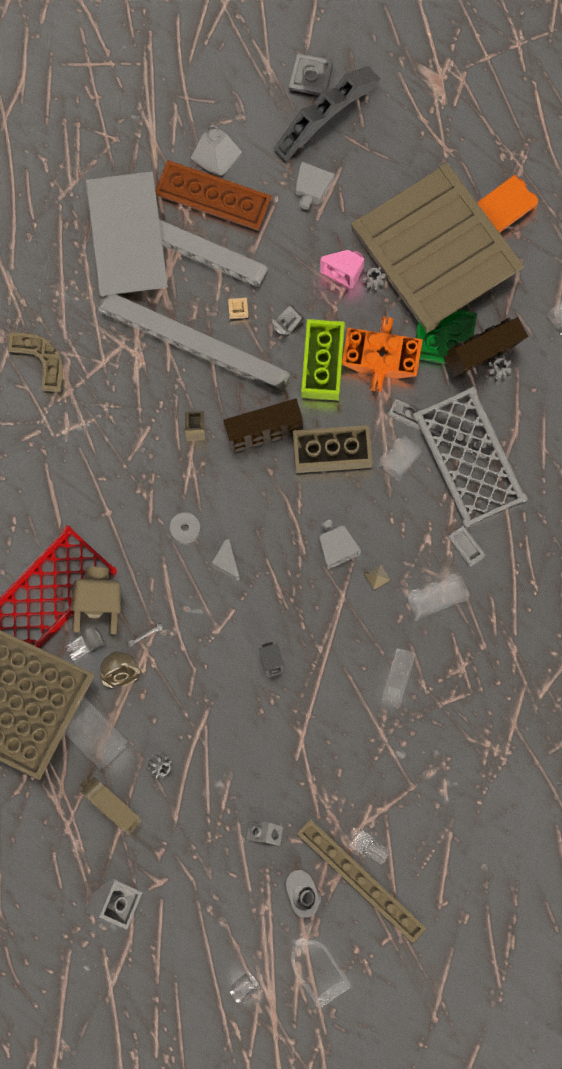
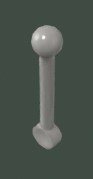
M158 623L155 628L128 641L126 644L128 647L132 646L153 632L161 631L163 625Z

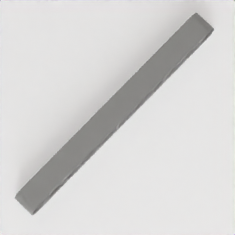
M119 295L103 296L97 308L110 317L277 392H282L290 376L287 371Z

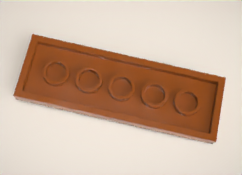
M167 160L155 190L156 196L257 231L261 227L272 196L170 160Z

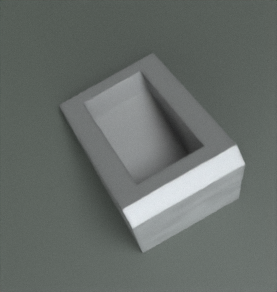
M227 539L214 558L212 567L235 580H239V573L230 540Z

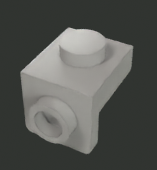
M289 305L278 318H274L271 322L275 325L274 329L279 334H290L305 318L293 305Z

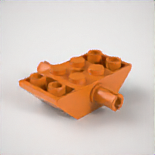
M386 316L381 319L380 332L348 328L342 365L359 373L373 375L370 390L375 391L376 384H378L377 392L382 391L384 377L399 379L417 376L422 339L392 335L391 330L394 319L389 317L388 324H386Z

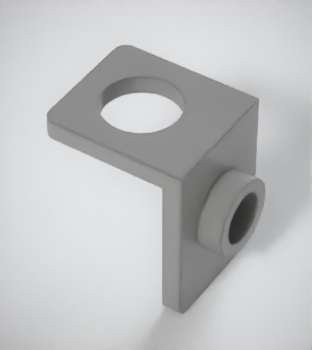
M249 821L246 840L280 846L283 827L267 822ZM274 829H276L277 831V837L275 840H273L271 836L272 831Z

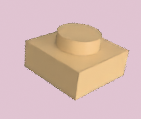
M247 298L228 299L230 319L248 318Z

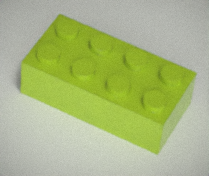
M307 319L301 398L339 401L345 322Z

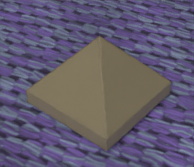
M381 564L364 573L373 590L390 581Z

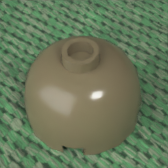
M115 651L110 653L100 666L102 683L110 688H114L113 685L120 684V687L127 686L136 681L138 678L137 674H140L136 660L125 652Z

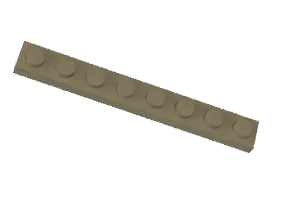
M311 819L300 829L297 835L412 943L427 929Z

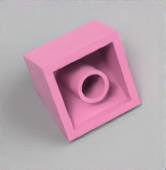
M344 250L322 256L320 259V272L351 289L354 288L364 270V258L357 251Z

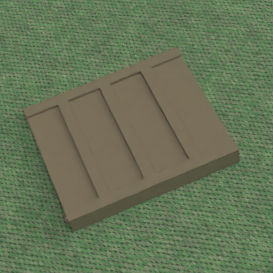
M448 163L440 166L436 171L363 217L351 222L352 231L378 267H381V271L385 273L388 281L426 333L434 330L442 319L524 268L522 262Z

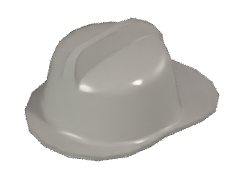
M295 870L287 878L286 889L294 912L302 918H307L314 915L318 910V906L321 903V894L316 888L312 877L307 872Z

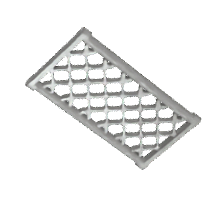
M475 386L412 414L422 430L458 507L465 528L528 500L482 407ZM467 395H469L470 400L467 404H463L457 401L458 399L465 397ZM453 403L450 412L440 409L442 406ZM455 404L465 407L463 416L460 417L452 413ZM467 409L476 410L478 417L475 421L465 418ZM435 410L432 420L424 419L423 415ZM438 412L448 415L445 424L435 421ZM450 417L461 420L458 429L447 425ZM463 421L473 424L470 434L460 430ZM436 424L443 427L440 437L432 436L429 430L432 425ZM475 426L484 427L486 434L483 438L473 435ZM446 429L456 432L453 441L443 439ZM458 434L469 437L466 446L455 442ZM471 438L481 441L478 451L468 447ZM444 441L451 444L448 454L440 453L437 447L440 442ZM483 443H492L494 451L491 455L481 452ZM454 446L464 449L462 458L459 459L451 456ZM466 451L477 454L474 463L463 459ZM479 455L489 458L486 468L476 464ZM452 458L459 461L456 471L448 470L446 466L448 459ZM491 460H500L502 465L500 472H494L489 469ZM462 463L472 466L470 475L467 476L459 473ZM474 468L485 471L482 480L472 478L471 474ZM487 472L497 475L494 485L484 481ZM460 475L467 478L464 488L456 487L454 483L456 476ZM500 477H508L511 484L508 489L505 490L497 487ZM470 480L480 483L477 493L467 490ZM482 485L493 488L490 497L480 495L479 492ZM498 489L505 492L506 495L503 502L492 499L494 490ZM466 492L475 495L476 498L473 505L464 504L462 497ZM508 494H516V500L505 504ZM478 497L488 500L485 510L475 507ZM490 502H495L501 505L500 507L488 512L487 510ZM473 510L483 512V515L474 519L470 517Z

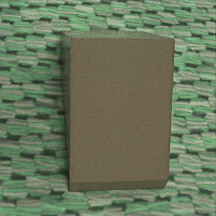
M204 411L185 412L186 441L205 440Z

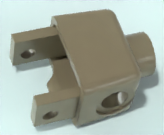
M86 567L85 579L74 581L70 611H73V633L80 632V613L83 612L88 618L97 619L104 613H110L109 634H116L117 614L121 613L120 583L108 580L109 568Z

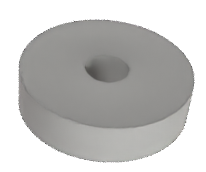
M179 513L170 522V533L173 539L179 543H191L200 534L199 520L191 513ZM187 525L189 528L187 531H183L182 526Z

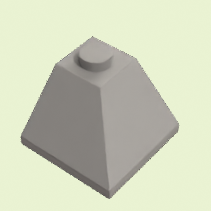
M212 124L200 138L190 160L209 174L222 178L242 154V151L225 132Z
M111 879L92 894L85 912L128 930L143 892Z

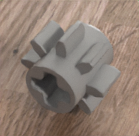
M371 265L369 271L364 270V275L366 276L362 278V282H367V288L374 287L377 290L378 285H384V281L381 279L385 278V273L381 274V267L377 269Z
M504 355L502 358L495 356L494 363L489 362V367L493 368L489 374H494L496 380L498 377L506 379V372L511 373L512 371L508 367L511 365V361H506ZM499 365L503 366L501 370H498Z
M162 752L160 755L153 754L148 760L149 767L147 770L155 778L159 775L164 777L171 770L170 763L172 761Z

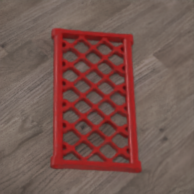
M69 525L62 529L63 532L0 596V630L13 629L14 637H16L17 629H27L28 637L22 641L29 644L34 643L33 646L41 648L73 615V611H70V588L73 587V584H70L69 576L70 574L79 573L81 574V579H83V574L86 573L83 570L84 560H94V567H96V561L99 560L109 568V577L117 572L116 567L109 564L75 533ZM72 535L80 543L70 545L67 538ZM59 546L67 548V557L56 558L54 551ZM80 547V557L70 558L69 548ZM83 547H85L94 556L83 557ZM46 560L54 562V570L52 572L42 571L41 565ZM71 560L81 561V569L79 571L69 570V562ZM67 561V570L57 572L56 562ZM32 574L40 575V585L30 586L27 579ZM67 574V584L57 585L56 575ZM43 575H54L53 585L42 584ZM19 587L27 590V598L25 600L15 599L14 593ZM58 587L68 588V596L66 598L56 597V589ZM39 588L40 598L29 599V590ZM54 588V597L44 599L43 589ZM6 601L13 603V613L3 614L1 606ZM44 601H54L53 612H43ZM57 601H68L69 608L64 613L56 610ZM26 602L27 612L16 613V603ZM40 602L41 611L29 612V603ZM53 614L56 622L51 627L43 625L44 615ZM26 615L27 625L17 627L16 617ZM31 615L41 616V624L39 626L29 625V617ZM4 616L14 617V625L12 627L2 626V618ZM32 628L41 629L42 636L37 641L30 639V629Z

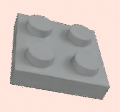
M297 53L289 89L320 96L323 91L327 90L333 61Z

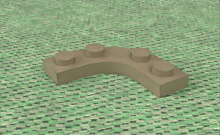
M10 332L8 352L31 354L40 359L43 364L42 391L61 392L63 365L55 347L41 336Z

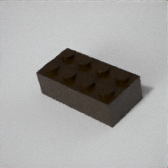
M509 317L501 321L500 324L487 328L481 334L477 333L467 341L454 345L453 348L447 351L449 354L444 357V360L453 377H456L515 347L529 336L518 317L514 319Z
M297 399L224 419V431L230 451H242L246 449V446H259L266 440L276 441L281 439L283 435L290 434L292 436L294 430H303V417Z

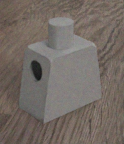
M302 162L295 189V195L301 198L298 206L308 210L311 202L320 204L333 185L335 174Z
M332 520L321 524L325 533L319 536V543L327 569L360 555L361 550L344 525L335 528Z

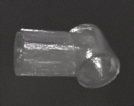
M93 627L64 647L72 661L90 651L99 650L106 645V642L98 628Z
M361 829L358 830L349 844V847L361 855H366L381 866L391 852Z

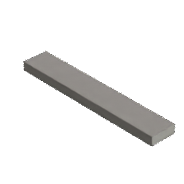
M395 398L387 416L422 432L418 422L412 416L414 412H418L421 409ZM427 413L423 417L424 419L432 420L434 415ZM437 416L435 417L436 422L440 424L446 423L445 420ZM450 422L447 423L449 427L458 429V426ZM434 424L429 430L432 436L440 437L443 427ZM460 427V430H461L462 432H465V433H468V434L471 433V432H469V431H467V430H465V429H463V428ZM446 429L443 439L453 441L456 432ZM458 434L455 442L466 446L469 437ZM471 438L468 447L478 451L481 441ZM483 443L481 452L491 455L494 451L492 443ZM454 446V447H456V448H458V449L464 451L463 448H460V447H458V446ZM466 451L473 456H477L474 452ZM482 455L478 456V458L486 462H489L488 457Z

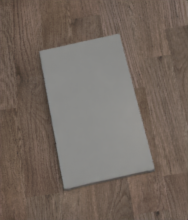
M153 171L86 180L100 296L168 288Z

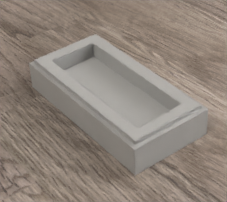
M464 525L447 536L469 567L486 556Z

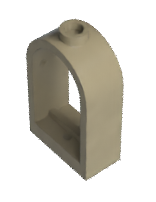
M87 777L80 786L83 789L80 792L128 836L141 822L140 817L95 777L92 779Z

